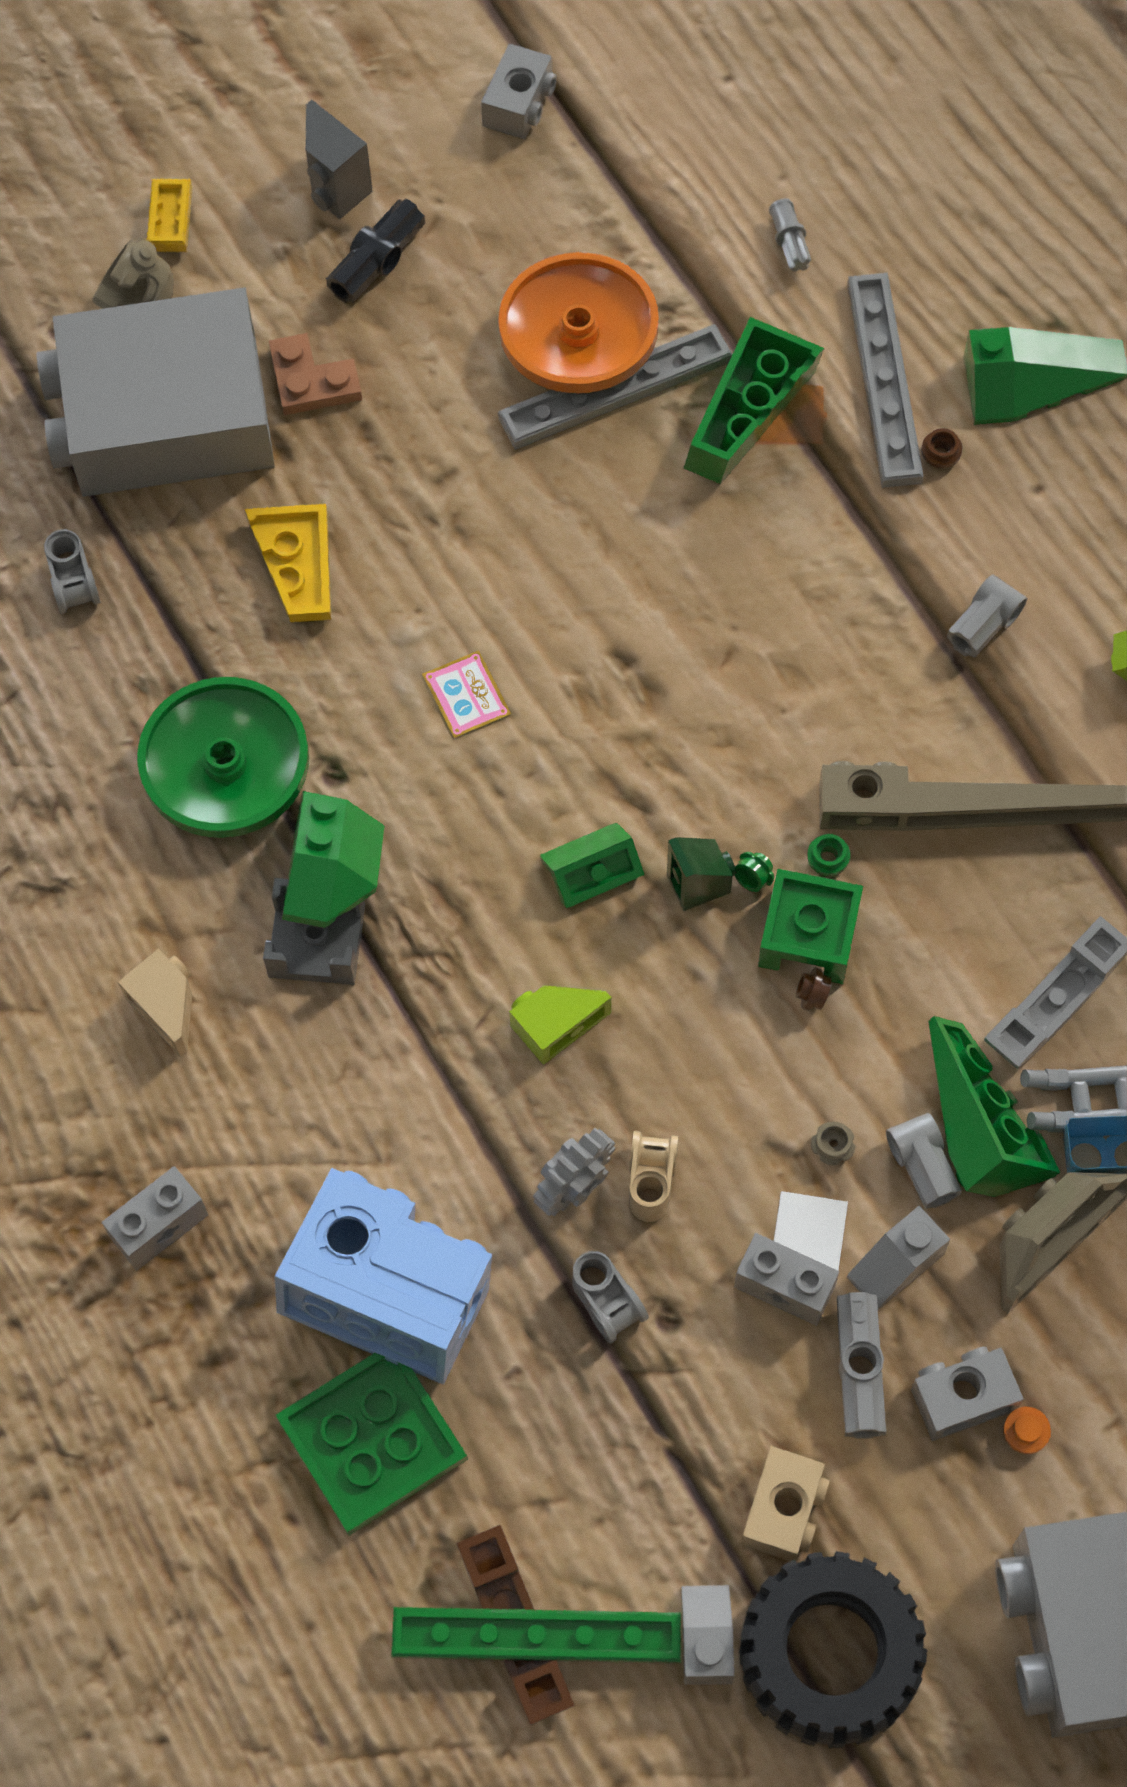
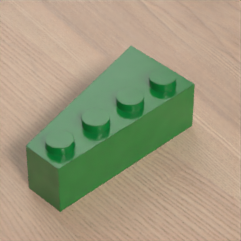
M750 317L691 442L683 469L721 484L815 374L824 347Z

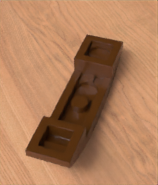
M501 1525L456 1543L482 1609L535 1610ZM503 1660L530 1726L575 1706L556 1660Z

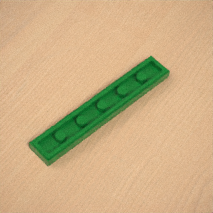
M393 1607L392 1658L680 1663L681 1612Z

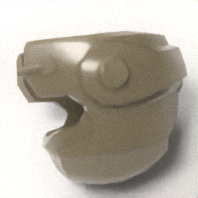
M143 238L136 241L131 239L104 275L93 297V302L104 309L171 299L174 291V277L170 270V265L157 255L156 247L151 242Z

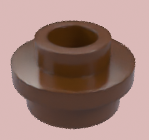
M939 428L925 437L921 452L924 460L931 466L948 468L960 460L963 448L956 433L946 428ZM943 448L948 452L941 453L936 451V449Z
M814 967L810 974L803 973L799 980L796 998L801 999V1008L809 1011L812 1007L821 1010L825 1005L832 978L823 974L822 969Z

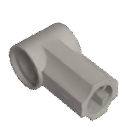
M992 574L976 592L972 605L949 629L947 638L953 644L954 649L965 657H976L1002 627L1008 628L1018 618L1028 598Z
M926 1113L886 1130V1137L891 1152L897 1163L901 1167L905 1166L925 1209L944 1205L961 1194L962 1190L943 1152L944 1143L940 1130L931 1114Z

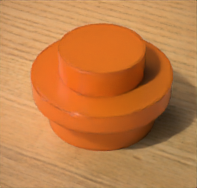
M1020 1407L1013 1410L1006 1418L1003 1433L1006 1442L1013 1450L1022 1454H1034L1041 1451L1047 1445L1051 1436V1427L1047 1417L1038 1409Z

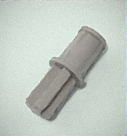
M779 199L769 207V213L772 216L777 231L775 240L783 248L789 268L794 272L798 270L804 271L809 268V263L811 262V256L804 239L806 237V230L798 222L793 202L790 199Z

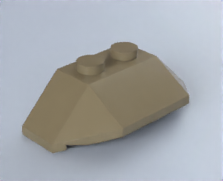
M1068 1172L1058 1183L1051 1178L1034 1195L1038 1202L1027 1212L1019 1208L1002 1226L1006 1232L1000 1244L1001 1308L1007 1314L1127 1199V1174Z

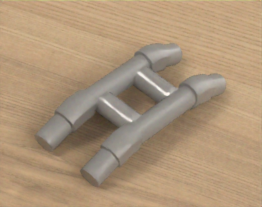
M1127 1065L1075 1070L1025 1069L1021 1073L1020 1082L1023 1087L1053 1091L1071 1089L1074 1112H1030L1027 1116V1126L1031 1130L1064 1133L1066 1120L1068 1123L1070 1118L1127 1116ZM1114 1084L1118 1109L1092 1111L1088 1086Z

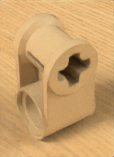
M634 1131L630 1159L629 1207L632 1214L641 1221L655 1222L663 1218L668 1211L672 1176L675 1175L679 1138L677 1135H672L670 1139L644 1137L640 1131ZM652 1189L657 1191L661 1197L654 1202H646L640 1199L638 1194L643 1190Z

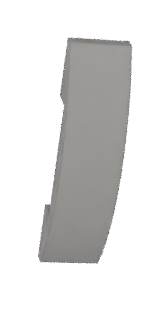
M1100 916L1072 945L1066 957L1017 1008L1013 1007L984 1038V1041L1016 1069H1019L1073 1017L1126 957L1127 937Z

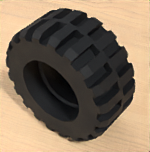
M836 1551L834 1557H823L822 1552L808 1554L806 1560L798 1563L792 1560L781 1566L780 1572L774 1577L769 1576L760 1586L758 1594L752 1599L747 1610L739 1648V1660L743 1668V1681L747 1692L752 1693L756 1700L755 1706L763 1717L768 1715L776 1723V1729L786 1736L788 1733H791L801 1738V1743L811 1746L820 1743L828 1744L829 1748H843L845 1744L856 1742L859 1745L870 1741L873 1736L880 1732L884 1733L905 1712L923 1678L921 1676L927 1661V1649L924 1648L926 1631L923 1620H918L915 1613L917 1604L910 1593L907 1595L903 1594L898 1587L900 1581L891 1572L885 1576L875 1569L877 1563L865 1557L862 1562L850 1559V1553ZM821 1605H835L846 1608L859 1615L873 1631L878 1650L877 1663L869 1680L859 1689L840 1696L824 1695L808 1688L794 1674L787 1656L788 1634L795 1621L811 1608Z

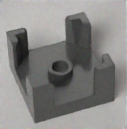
M274 878L272 901L275 908L272 938L265 941L263 955L268 977L355 985L365 902L363 901L350 911L336 917V920L326 928L282 920L288 879Z

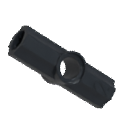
M406 198L404 200L398 199L373 228L367 225L359 230L352 241L350 253L326 278L327 287L331 289L336 298L344 303H354L379 274L387 276L394 270L401 258L402 249L425 225V215L421 213L417 205Z

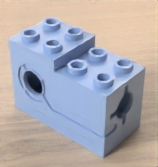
M331 1168L275 1274L277 1313L371 1354L377 1353L385 1356V1360L394 1364L399 1362L411 1367L415 1373L444 1385L489 1292L492 1254L488 1253L482 1245L469 1239L460 1241L446 1235L435 1224L425 1221L415 1222V1203L410 1201L404 1193L391 1188L383 1190L371 1185L363 1176L356 1172L345 1171L343 1173Z

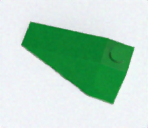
M933 1016L928 1023L948 1153L956 1169V1178L967 1192L997 1197L1055 1178L1061 1172L1039 1130H1031L1026 1127L1015 1112L1013 1106L1018 1103L1017 1099L1010 1090L1005 1091L991 1078L989 1073L993 1070V1065L964 1024Z

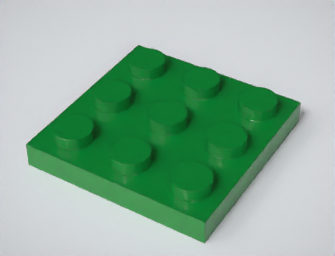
M377 1353L368 1356L275 1415L348 1536L468 1460L466 1452L413 1369L399 1362L394 1364L387 1361L385 1356Z

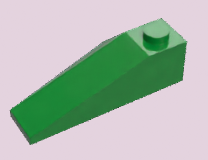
M1015 327L974 329L968 332L964 363L974 425L1015 422L1027 417L1028 412L1044 406H1047L1049 409L1061 404V400L1078 393L1088 394L1127 379V361L1123 340Z

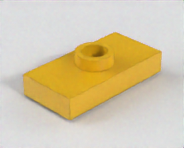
M152 179L147 241L156 247V252H187L192 198L191 179Z

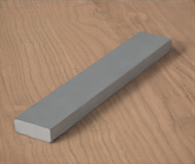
M888 273L848 276L847 285L882 488L922 484L923 470Z
M713 324L654 348L642 368L618 385L590 393H565L549 390L498 411V419L516 450L729 363L732 353L717 326Z

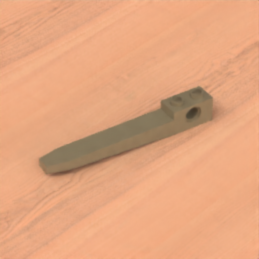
M837 761L830 765H822L819 782L820 829L910 831L1127 821V786L908 782V766H897L892 762H878L874 765H854L848 761ZM863 789L871 792L873 796L861 798L854 792Z

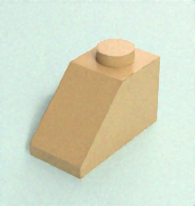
M158 948L118 981L124 998L168 1045L182 1057L188 1049L192 991L187 978L191 974L176 956L168 959Z

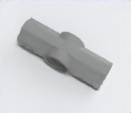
M850 1292L836 1298L840 1349L839 1375L842 1380L845 1436L856 1439L874 1438L886 1434L882 1379L884 1358L880 1349L877 1295L868 1294L867 1292ZM856 1356L865 1357L872 1363L873 1370L867 1374H858L850 1367L849 1360Z

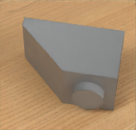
M918 1206L883 1235L847 1274V1278L859 1292L877 1295L879 1310L945 1255L950 1238Z
M729 1585L681 1586L684 1685L732 1684L734 1679V1653Z

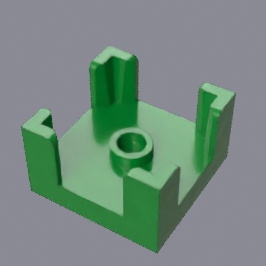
M777 868L760 946L758 967L778 971L781 959L824 967L823 974L831 976V982L844 984L863 886Z

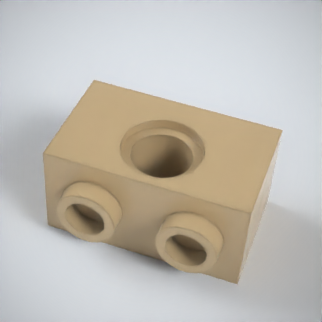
M771 1446L743 1533L741 1545L788 1561H796L799 1550L808 1552L816 1528L815 1524L808 1522L812 1505L822 1508L830 1480L821 1477L825 1463ZM781 1496H791L798 1501L800 1511L794 1516H784L776 1510L775 1500Z

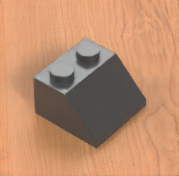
M310 100L306 104L305 150L308 163L307 173L310 177L312 189L311 197L321 210H328L338 219H341L373 192L367 143L316 102Z

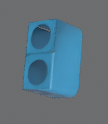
M1127 1116L1070 1118L1068 1123L1066 1120L1063 1142L1067 1173L1127 1174V1166L1119 1167L1114 1157L1118 1145L1127 1142ZM1082 1143L1095 1146L1101 1154L1100 1167L1081 1168L1077 1166L1072 1160L1071 1150L1076 1145Z

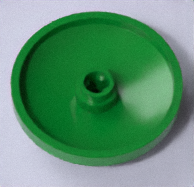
M215 677L200 680L179 689L155 709L140 736L137 765L139 776L149 801L166 820L192 834L211 838H227L257 831L284 814L296 800L305 783L309 768V747L300 717L292 705L278 692L264 684L245 678Z

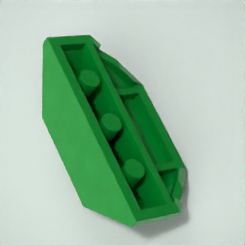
M303 791L300 798L282 920L326 928L336 920V917L350 911L376 893L385 825L347 799Z

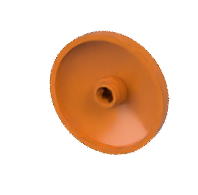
M582 252L552 256L524 270L515 278L505 292L498 317L501 345L511 364L530 381L547 389L565 393L601 391L630 378L642 368L652 354L656 345L659 328L658 306L654 294L646 281L635 270L611 257Z

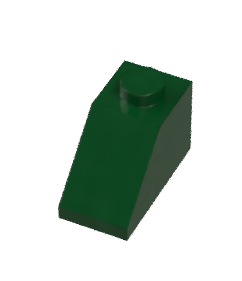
M675 837L668 840L667 877L683 911L731 893L732 878L736 875L735 865L727 851L721 853L715 839Z

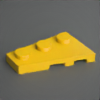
M326 504L244 509L248 523L289 621L332 620L328 512Z

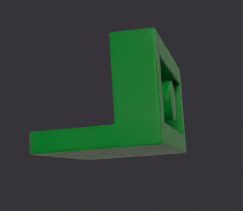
M618 823L608 825L540 855L542 864L552 874L561 903L566 908L645 875L632 837Z

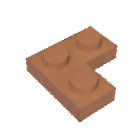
M307 333L268 340L284 415L362 400L354 358L315 366Z

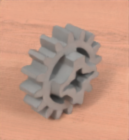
M596 1128L589 1135L585 1133L578 1143L573 1138L566 1141L561 1149L542 1168L540 1173L545 1179L538 1184L537 1188L539 1190L533 1195L535 1199L533 1202L548 1216H556L560 1210L564 1211L570 1202L576 1207L581 1205L606 1178L608 1171L604 1165L610 1161V1155L615 1151L614 1145L616 1143L602 1130H597Z

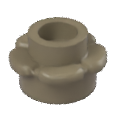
M827 1122L818 1127L817 1135L812 1137L811 1147L815 1154H819L822 1162L828 1165H837L841 1160L847 1161L853 1156L855 1151V1145L853 1144L854 1134L850 1128L839 1122ZM835 1140L838 1145L831 1147L829 1142Z

